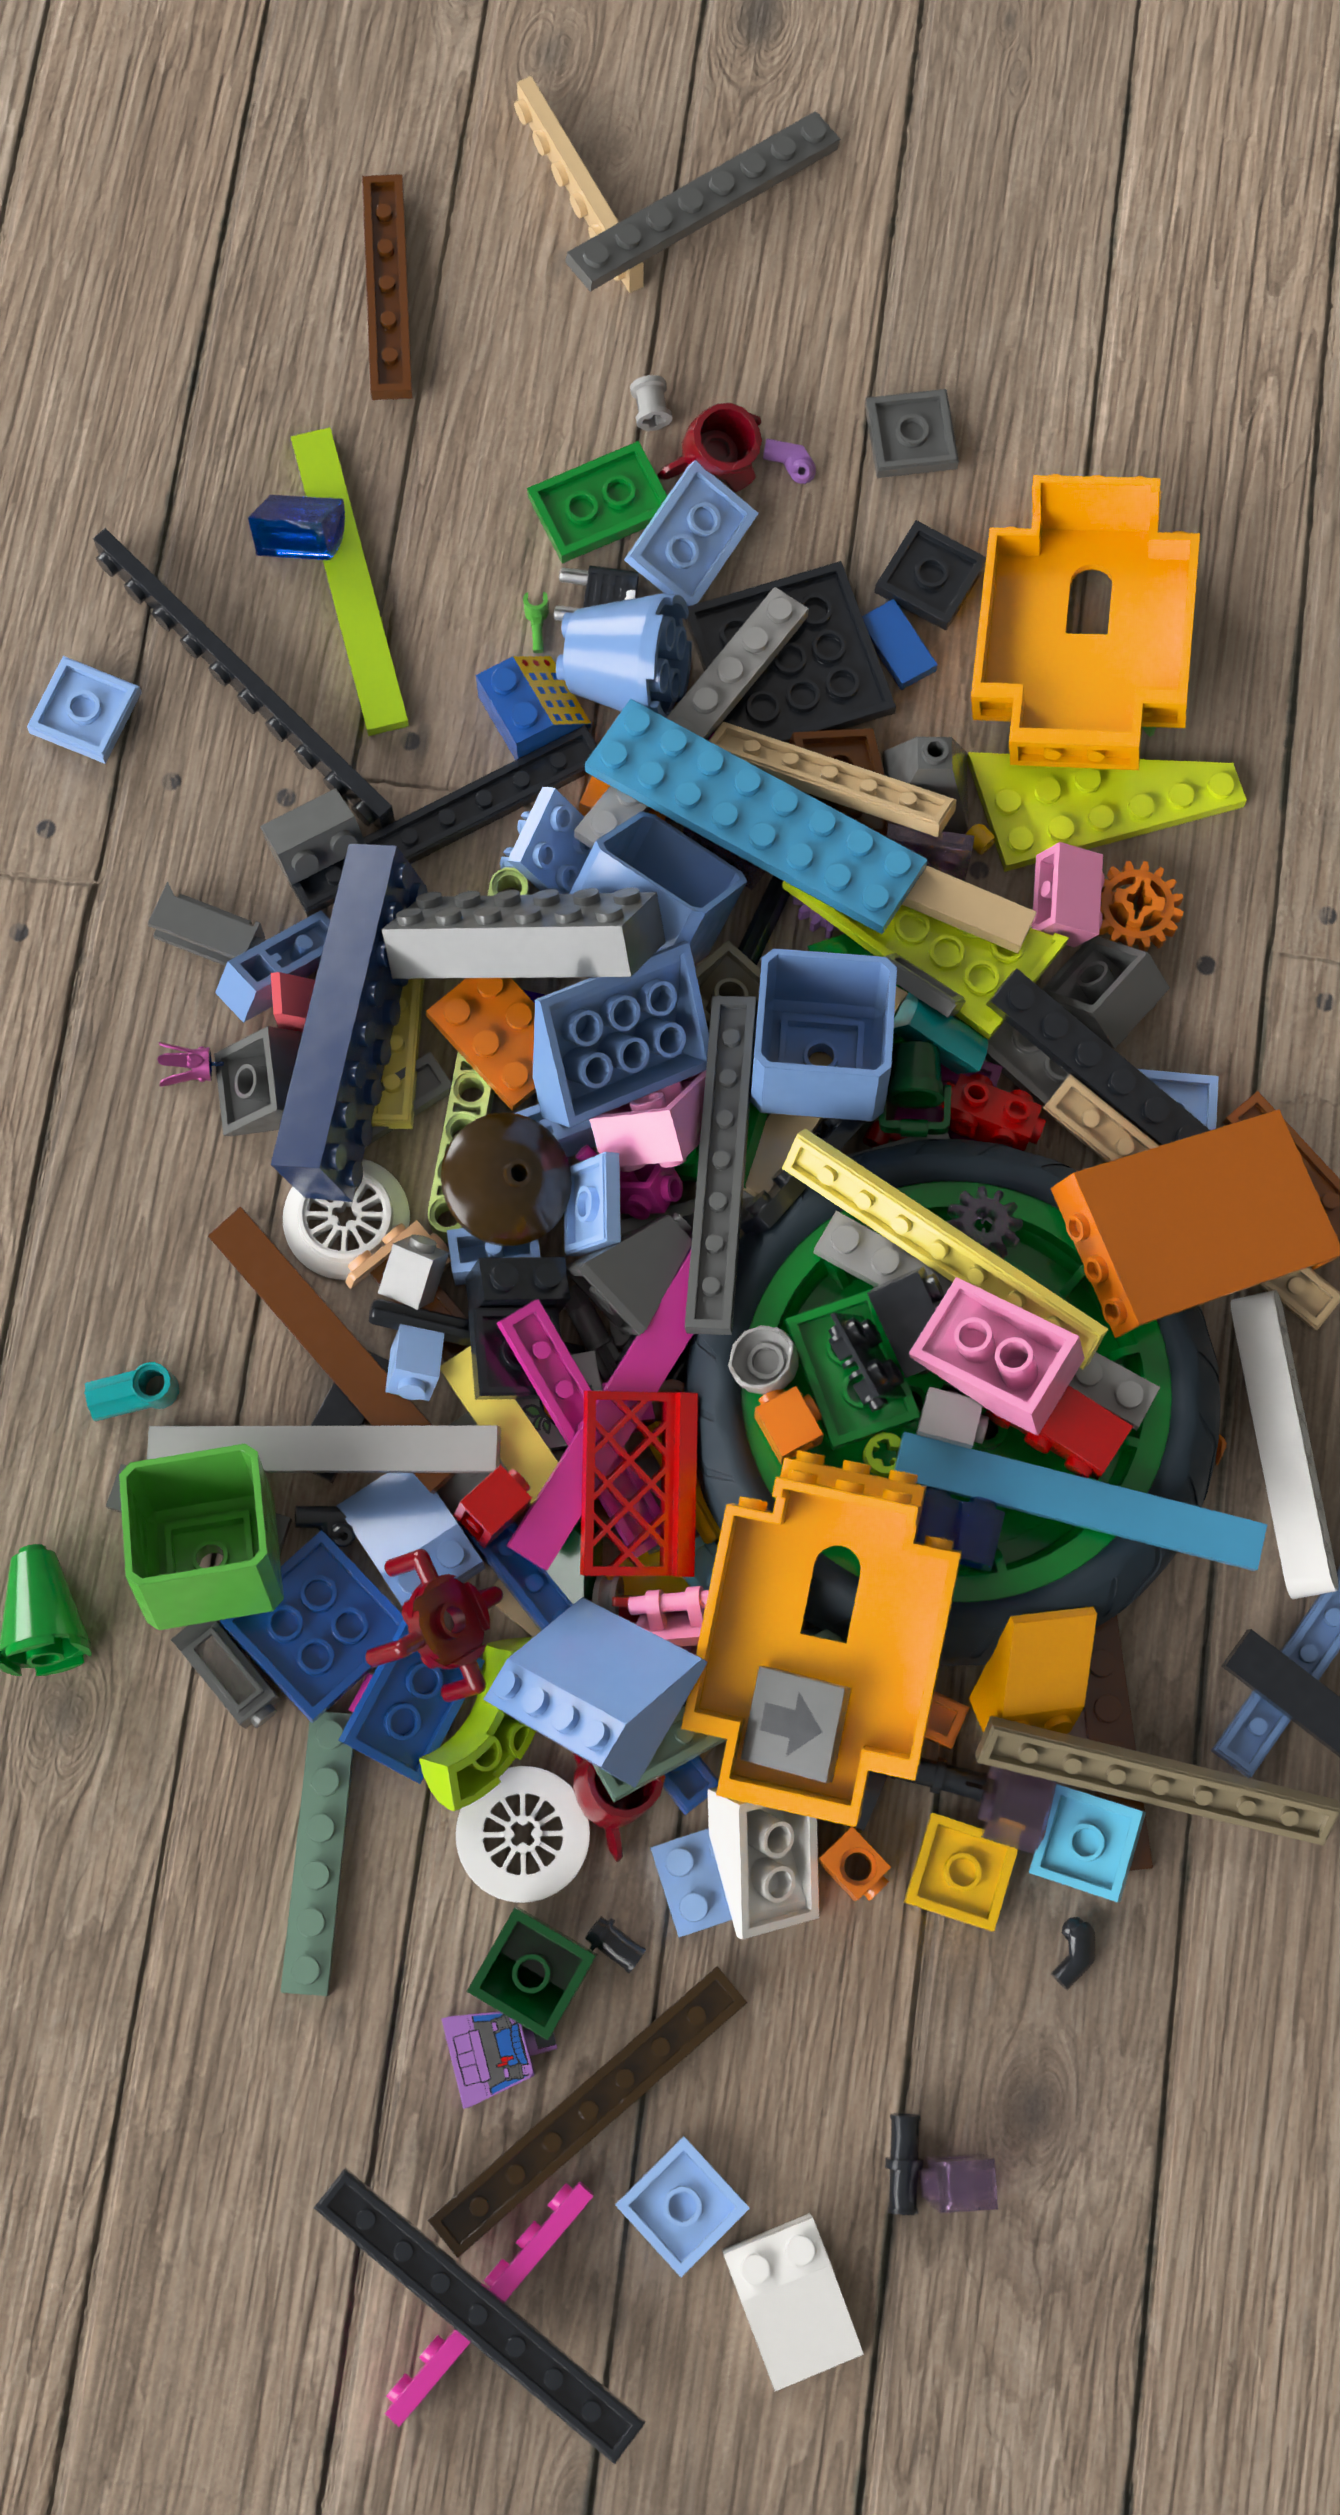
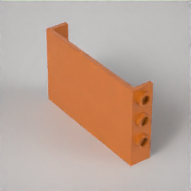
M1280 1109L1074 1172L1050 1188L1066 1223L1067 1233L1073 1240L1082 1260L1085 1275L1092 1283L1101 1304L1104 1319L1110 1325L1115 1338L1121 1337L1148 1322L1309 1267L1312 1270L1318 1269L1340 1257L1338 1236L1330 1223L1320 1196L1312 1183L1302 1156L1294 1143Z

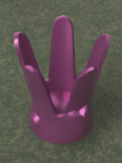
M159 1042L160 1046L188 1052L164 1053L157 1058L159 1064L192 1068L190 1071L166 1077L160 1081L159 1086H168L190 1080H198L200 1082L212 1081V1066L224 1065L222 1061L212 1062L210 1047L188 1049Z

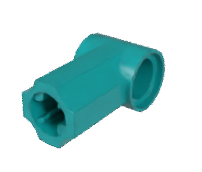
M147 1362L133 1371L86 1382L84 1393L93 1421L97 1422L151 1407L155 1409L169 1407L177 1400L179 1383L177 1378L161 1364ZM155 1376H163L165 1385L162 1391L156 1395L148 1396L146 1386L149 1380Z

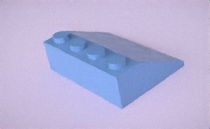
M683 941L657 951L632 977H591L535 999L533 1081L542 1118L570 1128L706 1070L709 1032L689 942Z
M582 1597L506 1660L483 1700L635 1788L708 1662Z

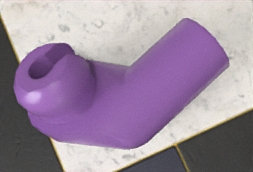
M766 439L763 454L764 460L783 463L791 478L799 484H806L814 478L816 467L804 446Z

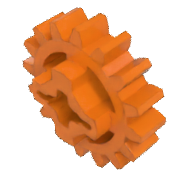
M1131 861L1125 862L1122 872L1112 866L1107 873L1108 879L1104 878V885L1101 889L1100 912L1102 913V924L1099 929V935L1108 933L1111 935L1110 941H1120L1129 947L1138 945L1139 950L1145 952L1148 951L1150 942L1157 948H1161L1166 941L1165 935L1173 937L1178 928L1175 923L1180 922L1184 912L1176 908L1180 906L1183 894H1172L1177 883L1176 880L1171 879L1164 882L1161 879L1164 869L1160 867L1155 873L1149 872L1147 861L1142 863L1139 870H1134ZM1132 884L1126 889L1119 888L1123 885ZM1136 895H1137V896H1138L1137 904L1139 905V907H1138V909H1139V914H1138L1137 918L1135 919V918H1134L1135 910H1133V909H1134V903H1133V901H1134V899H1135V897H1136ZM1147 925L1154 926L1149 930L1140 931Z

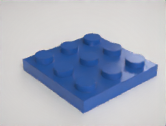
M322 1530L281 1565L284 1599L274 1611L219 1621L220 1626L312 1724L374 1668L367 1663L366 1652L371 1648L390 1643L403 1620L401 1612Z

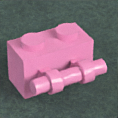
M1059 842L1036 855L1033 910L1037 913L1032 923L1033 929L1050 935L1057 933L1069 937L1066 945L1071 947H1077L1099 935V929L1102 924V913L1100 912L1101 889L1104 885V873L1102 872L1103 854Z
M702 1586L687 1587L685 1592L666 1594L661 1589L648 1590L644 1596L629 1597V1612L631 1615L640 1614L636 1625L696 1655L709 1590H704Z

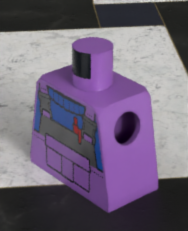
M499 2011L442 2018L463 2109L471 2107L535 2076L531 2056L558 2049L554 2032L549 2040H546Z

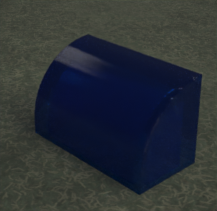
M269 495L248 517L257 556L331 560L340 547L344 533L345 507L343 499Z

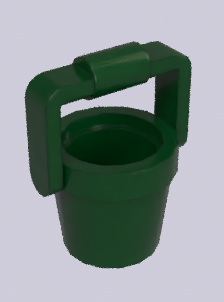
M909 1041L901 1043L895 1048L884 1112L879 1116V1128L884 1133L901 1134V1137H927V1134L943 1135L949 1131L952 1085H945L944 1087L942 1083L940 1051L936 1045L922 1041ZM887 1100L895 1106L908 1109L932 1108L942 1104L944 1101V1121L931 1122L924 1119L886 1120Z

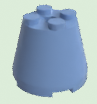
M661 593L580 608L574 613L566 612L562 619V635L565 638L564 652L557 658V679L565 680L570 693L620 712L628 701L632 699L667 718L672 712L675 702H680L686 695L690 675L692 641L687 640L686 629L683 626L682 619H687L689 615L688 606L681 595Z

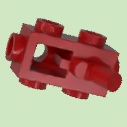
M960 1073L956 1084L947 1082V1085H952L949 1130L977 1141L1003 1144L1021 1151H1025L1028 1142L1037 1145L1046 1120L1038 1117L1042 1105L1035 1103L1029 1093L1023 1090H1013L1009 1093L994 1087L992 1081L982 1074L966 1076ZM944 1101L938 1106L944 1108Z

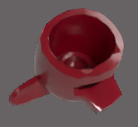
M733 403L715 404L707 408L689 425L682 441V456L664 466L658 472V478L660 480H668L684 473L689 464L696 460L707 472L712 473L717 479L724 482L734 493L746 488L756 478L752 463L759 455L762 444V437L758 427L762 422L760 416L751 414L744 407Z
M573 1753L577 1764L573 1782L577 1803L590 1821L598 1827L605 1828L609 1851L615 1861L619 1862L623 1857L619 1828L634 1822L651 1809L661 1796L665 1774L613 1802L592 1763Z

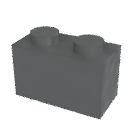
M336 788L260 826L273 857L291 885L344 859L349 844H366L354 814Z

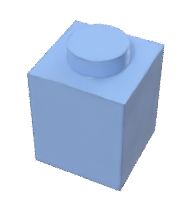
M400 1324L390 1350L386 1393L400 1395L408 1400H430L440 1375L444 1333Z

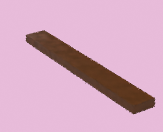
M239 1207L208 1235L217 1248L372 1426H433L411 1400L404 1399L400 1395L385 1392L388 1373L243 1208ZM457 1473L414 1474L428 1491L434 1495Z

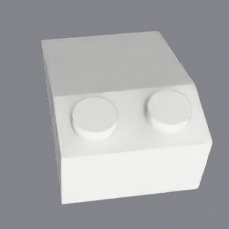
M717 1787L708 1789L709 1836L737 1937L746 1939L818 1919L817 1818L716 1796Z
M810 2213L722 2249L775 2391L864 2354L823 2242Z

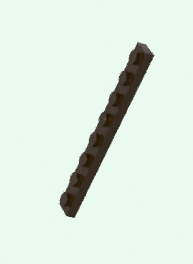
M716 1966L427 2221L458 2259L748 2002L719 1967Z

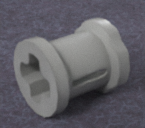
M643 376L633 381L630 385L631 395L636 399L638 407L636 424L637 427L644 431L659 430L672 422V412L666 407L664 393L667 390L666 380L661 376Z

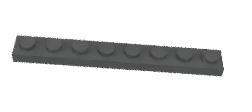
M814 111L568 251L565 263L591 292L836 151L840 138L823 118Z
M712 996L685 1316V1330L687 1334L732 1335L758 1010L756 997Z

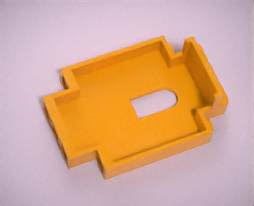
M1059 474L1033 475L1032 528L1023 529L1009 526L989 529L971 690L972 719L1011 722L1009 736L1010 765L1139 770L1142 727L1186 728L1200 533H1186L1184 531L1159 532L1161 478H1147L1144 476L1104 477L1101 475L1062 476ZM1083 571H1102L1112 581L1108 635L1066 633L1070 587L1073 579Z
M797 1450L796 1459L784 1458L781 1476L775 1478L772 1496L776 1497L773 1511L766 1510L767 1501L740 1496L739 1504H726L696 1656L708 1663L687 1697L681 1729L727 1739L716 1796L857 1827L860 1821L869 1771L913 1781L916 1780L962 1551L952 1549L954 1541L926 1535L924 1543L916 1542L927 1486L917 1484L918 1475L891 1469L889 1478L871 1475L872 1465L844 1460L842 1468L824 1465V1455ZM835 1545L844 1546L852 1550L858 1557L861 1566L847 1643L801 1633L815 1562L818 1555L824 1549ZM759 1666H768L851 1688L833 1782L824 1783L741 1760Z

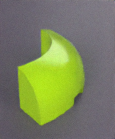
M533 1637L511 1638L487 1643L483 1652V1660L485 1662L482 1671L487 1684L485 1691L477 1695L470 1714L459 1730L441 1747L419 1758L423 1776L430 1791L439 1803L449 1810L456 1811L484 1797L501 1783L499 1777L515 1759L521 1760L535 1736V1730L483 1700L506 1660Z

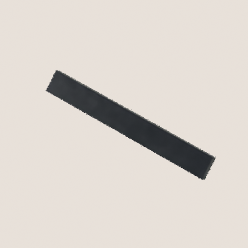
M586 725L363 837L365 843L368 845L397 846L408 862L412 864L536 801L542 787L559 789L587 775L588 773L585 772V762L595 750L597 744ZM345 858L293 885L290 884L307 917L334 904Z
M344 2168L314 2206V2209L613 2464L618 2461L645 2425L644 2419L347 2168Z

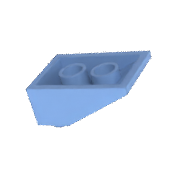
M386 1473L337 1505L347 1518L345 1520L353 1527L356 1537L401 1606H403L406 1600L410 1599L413 1591L421 1584L416 1570L390 1577L385 1571V1562L388 1559L417 1549H424L429 1553L439 1576L444 1574L455 1575L456 1577L454 1578L462 1583L485 1569L482 1559L437 1492L434 1495L430 1493L414 1473Z

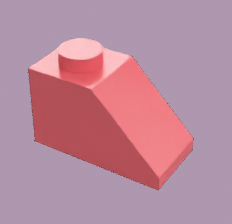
M281 972L271 973L273 1014L278 1028L303 1032L315 980Z

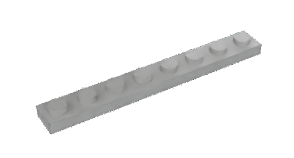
M774 587L667 716V719L708 740L808 618L809 608ZM610 786L574 829V838L592 849L597 839L641 811L648 813L652 808Z
M838 1211L834 1213L814 1248L813 1253L874 1287L922 1266L925 1267L928 1275L933 1273L936 1275L944 1295L952 1285L951 1281L884 1236ZM1095 1352L1090 1363L1083 1370L1081 1368L1077 1370L1069 1383L1071 1387L1131 1424L1135 1430L1140 1426L1160 1389L1159 1386Z

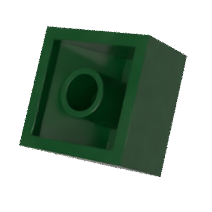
M514 1907L466 1992L544 2039L549 2040L598 1954L520 1907Z

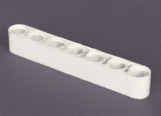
M1276 1290L1231 1300L1232 1318L1288 1593L1293 1600L1338 1591V1576L1280 1296Z

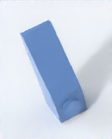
M320 910L229 960L215 993L243 1023L273 1006L271 973L281 972L308 978L319 968L330 919Z

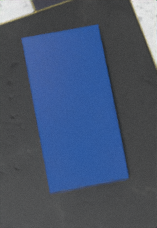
M894 599L862 616L875 652L901 690L937 670L938 664Z

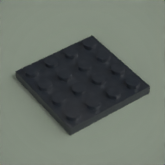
M842 561L688 606L689 615L685 620L704 672L774 587L809 608L808 618L723 722L789 743L793 732L843 730L895 714L896 705Z

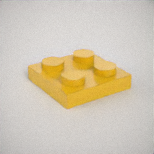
M933 1812L930 1813L904 1903L994 1932L1021 1841Z

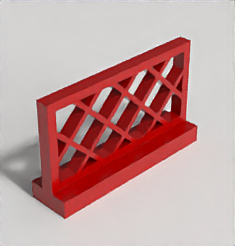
M584 1390L580 1575L695 1577L698 1393ZM597 1400H612L624 1413L608 1431L596 1420ZM623 1401L637 1402L629 1409ZM648 1401H663L662 1422L650 1432L635 1414ZM630 1420L646 1438L628 1455L613 1436ZM596 1431L602 1436L597 1442ZM661 1433H662V1444H661V1442L657 1439V1437H658ZM606 1443L623 1459L607 1477L595 1466V1454ZM650 1444L662 1455L661 1467L651 1478L634 1461ZM629 1466L645 1484L627 1501L613 1486L612 1482ZM595 1477L601 1482L596 1488ZM660 1479H661V1489L656 1485V1483H657ZM605 1489L622 1505L606 1523L594 1512V1500ZM649 1490L661 1501V1512L650 1523L633 1507ZM628 1512L644 1530L626 1547L610 1529ZM594 1523L599 1527V1530L595 1534ZM659 1525H660V1535L655 1531V1529H656ZM606 1535L621 1553L608 1566H593V1547ZM649 1535L660 1546L659 1566H644L632 1553ZM627 1558L634 1566L620 1565Z

